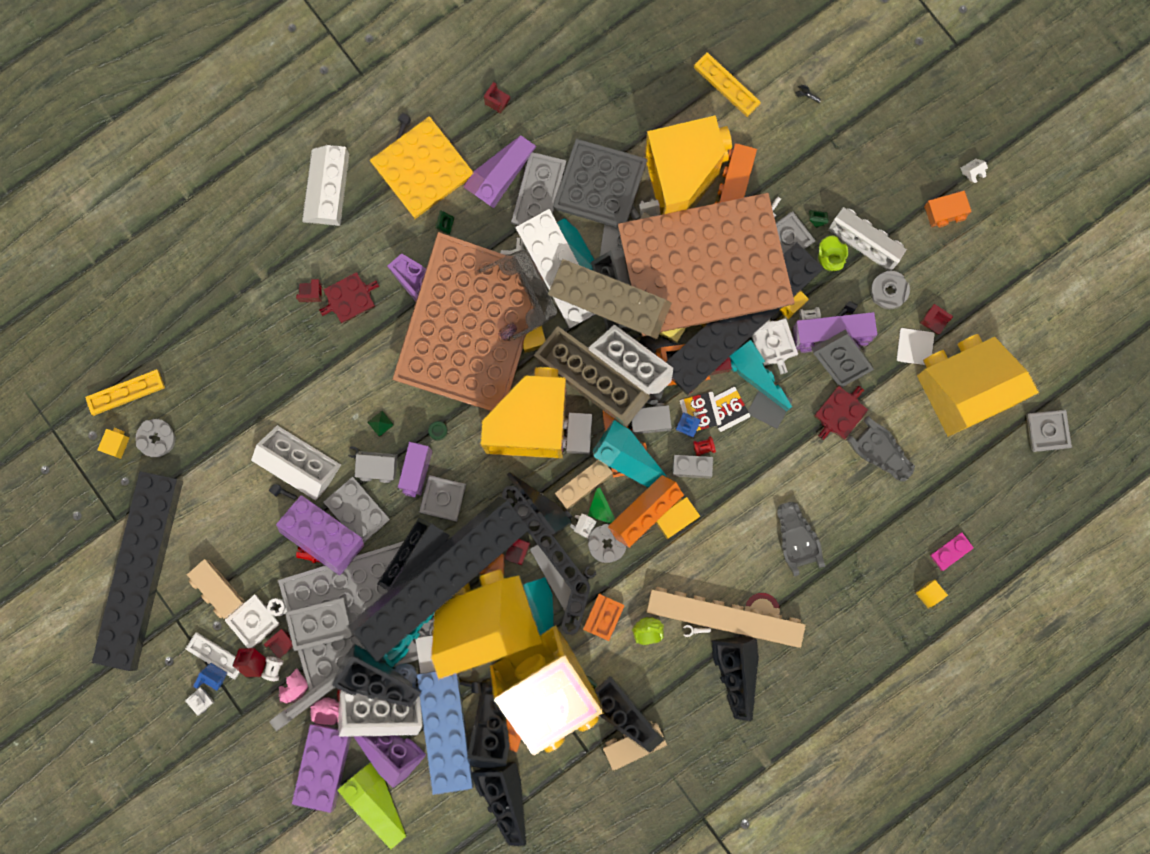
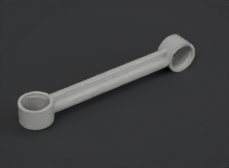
M338 671L269 721L275 731L281 729L293 718L335 688L332 686V682Z

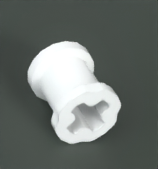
M819 307L813 310L799 309V320L821 318Z
M277 598L270 600L267 605L269 614L273 616L285 615L287 610L284 600ZM276 603L281 604L279 611L274 610L277 606Z
M266 657L267 664L265 672L262 673L261 677L269 681H278L279 669L284 661L277 657Z

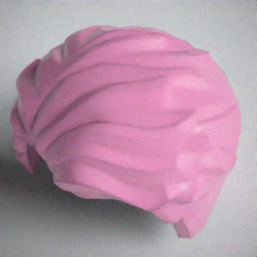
M295 669L286 678L288 687H279L280 702L286 704L295 703L308 690L307 680L298 669Z
M322 698L310 706L311 721L314 723L325 725L337 723L339 702L335 699Z

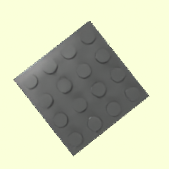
M576 139L553 205L554 210L618 228V224L628 222L648 162L647 159Z

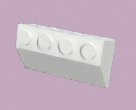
M326 145L312 149L303 222L340 226L349 161V152L346 147Z
M843 207L828 231L886 270L892 271L907 250L904 248V245L897 240L893 241L883 230L874 228L868 220H862L856 216L857 214L853 210Z
M616 325L612 326L589 347L592 353L647 394L660 393L672 381L673 367Z
M278 425L256 445L251 460L314 500H317L327 489L341 464Z
M340 691L338 712L339 736L418 735L422 728L420 695L413 705L409 707L389 703L385 699H369L365 695L356 694L354 696Z

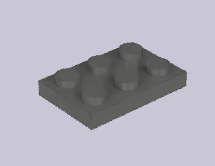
M846 329L812 348L814 355L841 388L874 370L872 363Z

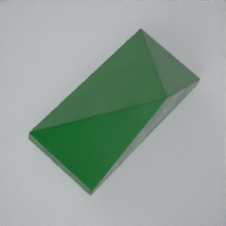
M597 488L588 516L611 524L615 518L601 488Z

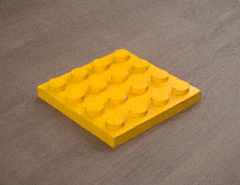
M430 116L370 159L372 165L414 219L464 184L473 174V171Z

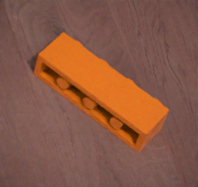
M735 143L734 149L729 150L728 160H730L729 167L725 166L722 177L726 179L724 184L720 183L717 195H721V198L715 204L744 198L757 151L756 148Z
M661 475L608 528L616 540L630 547L684 495L675 481Z

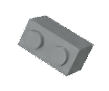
M657 403L649 408H645L644 405L631 421L633 434L671 431L669 405L664 406V403Z
M569 413V418H565L564 429H568V435L563 439V448H567V453L590 455L592 414Z
M359 451L356 454L355 477H359L362 481L379 479V482H391V480L396 478L398 454Z
M674 455L672 477L711 479L713 457Z

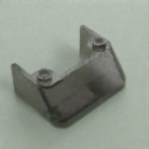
M516 251L474 272L475 275H479L498 265L503 274L510 276L517 273L533 309L529 310L525 316L528 327L508 337V341L515 340L555 318L557 314L556 307L550 295H548L549 292L527 251Z

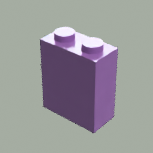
M409 442L398 488L406 496L416 498V494L422 495L432 455V450L428 446Z

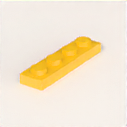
M706 53L694 65V68L746 117L761 104L750 91L710 54Z
M154 370L85 398L91 415L95 416L162 390L165 386L159 370Z

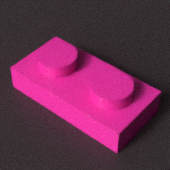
M961 532L933 552L930 557L939 569L944 571L974 547Z

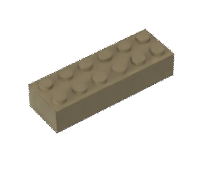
M562 259L548 293L552 297L656 339L672 302L565 259Z
M559 326L556 327L534 354V357L542 366L558 369L559 378H565L569 386L625 427L628 426L650 398L649 394L592 353L588 347Z

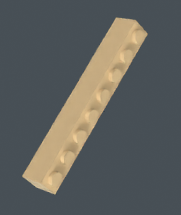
M656 587L655 590L650 592L646 613L801 648L805 624H801L800 619L790 617L789 621L781 619L782 615L770 613V616L762 615L763 611L751 609V612L743 610V606L732 604V608L724 606L725 602L713 600V603L705 602L704 597L695 595L691 599L686 597V593L675 591V594H669L667 589Z

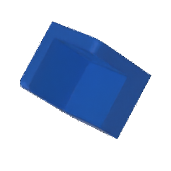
M210 663L199 673L193 687L197 689L205 683L217 691L221 687L227 672Z

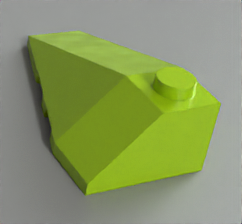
M371 762L337 790L352 809L390 849L406 837L386 781L379 775Z

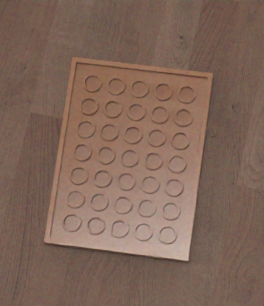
M769 193L618 224L631 286L672 302L660 333L794 305L795 303Z
M438 232L392 380L492 411L510 391L524 345V339L527 335L543 279L536 266Z

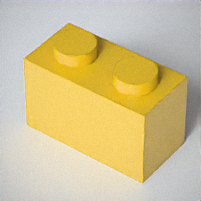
M687 497L685 499L681 498L656 524L664 536L669 539L698 519L700 515Z

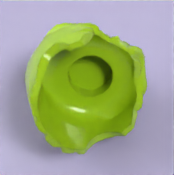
M836 236L825 237V239L821 240L818 251V260L821 266L829 271L843 269L848 257L847 245L841 243Z
M654 617L640 619L631 630L635 642L641 645L658 643L664 638V625Z

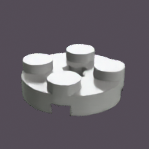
M896 271L883 272L871 284L872 301L884 309L899 308L908 299L910 294L909 283H907L901 273ZM889 285L895 290V293H891V295L885 291V288H888Z
M146 420L137 430L136 447L149 457H162V455L169 453L175 445V433L171 426L163 420ZM158 433L157 436L160 437V440L153 444L151 437Z
M608 524L595 528L590 534L588 542L591 555L602 563L615 562L626 551V545L615 539L608 528ZM604 539H611L612 548H603L604 543L602 541Z

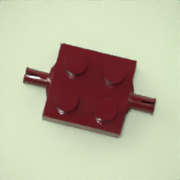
M356 272L323 289L328 298L329 305L319 309L322 316L333 311L342 324L375 307L370 291L380 286L376 280L366 285L361 281Z
M837 386L814 415L824 426L818 435L819 438L821 437L822 440H825L830 432L837 434L843 440L847 438L868 411L858 400V397L864 392L863 388L860 389L861 387L857 386L851 394Z

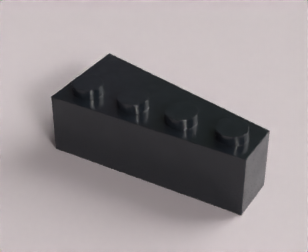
M611 676L594 690L603 712L598 716L643 749L651 753L665 740L621 685Z

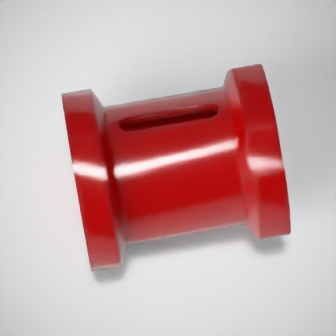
M711 436L703 441H693L696 456L709 452L716 453Z

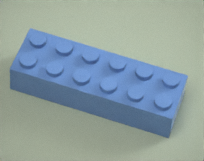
M436 671L417 674L418 688L422 690L420 703L433 795L473 789L472 766H470L467 760L469 744L459 673L438 679Z

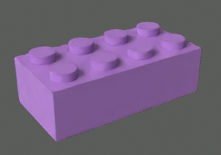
M873 312L798 320L792 328L796 349L800 350V353L811 352L813 347L845 329L859 347L867 346L877 336L875 314Z
M302 495L276 524L282 535L339 576L364 547L360 536Z
M316 723L310 725L292 801L293 805L329 813L335 810L339 793L337 790L341 785L351 736H339V728Z

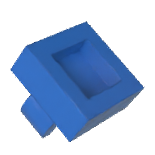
M683 412L676 430L694 438L701 420Z

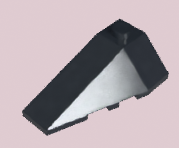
M511 472L507 473L509 479L554 537L572 524L570 521L572 516L566 508L562 510L556 503Z
M734 637L712 640L713 660L715 666H719L722 675L720 680L721 683H725L728 692L727 699L734 719L752 721L759 660L757 638Z
M356 644L351 647L344 657L332 682V686L349 695L356 696V694L368 696L369 699L380 698L387 700L389 703L409 707L413 705L422 693V690L381 659L376 661L366 649Z
M482 683L467 760L472 767L491 769L507 764L510 741L506 715L495 701L493 685Z
M507 762L504 766L491 769L482 768L473 771L472 776L479 796H483L489 805L487 807L489 813L493 812L498 821L497 826L509 846H525L526 832L522 784L516 762Z

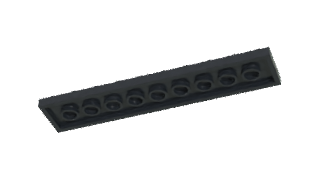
M798 242L783 254L793 298L824 269ZM783 307L709 322L666 362L673 367L672 380L688 396Z

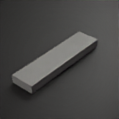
M547 540L541 542V545L544 547L550 546ZM536 545L530 551L561 606L566 611L571 588L541 548ZM553 554V561L559 562L556 555ZM579 602L571 604V611L574 613L582 609V605Z

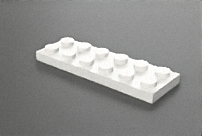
M550 209L515 227L549 291L562 259L579 265ZM553 297L569 328L595 315L592 312Z

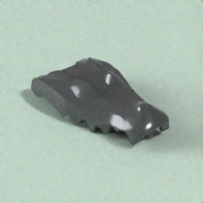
M867 416L864 419V423L868 427L856 440L849 436L846 439L848 444L865 461L890 473L900 482L906 481L913 474L915 465L904 456V452L896 443V439L892 434Z
M788 502L780 505L777 509V514L780 520L782 551L793 576L800 575L798 567L815 561L819 568L825 567L820 541L809 523L802 516L798 504Z

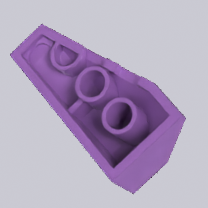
M520 135L477 168L463 187L494 208L536 146Z
M401 253L387 267L416 302L426 268Z
M397 735L353 736L379 775L392 788L406 779L426 756L408 738L405 740Z

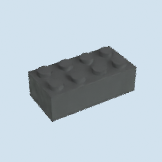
M623 249L610 250L591 262L593 271L631 285ZM604 318L606 331L614 325L625 333L633 330Z

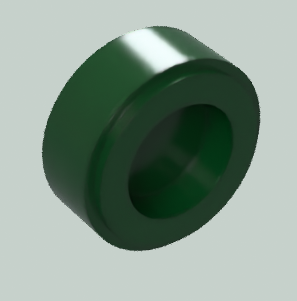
M435 421L430 424L428 433L432 439L440 441L447 436L448 429L443 422Z

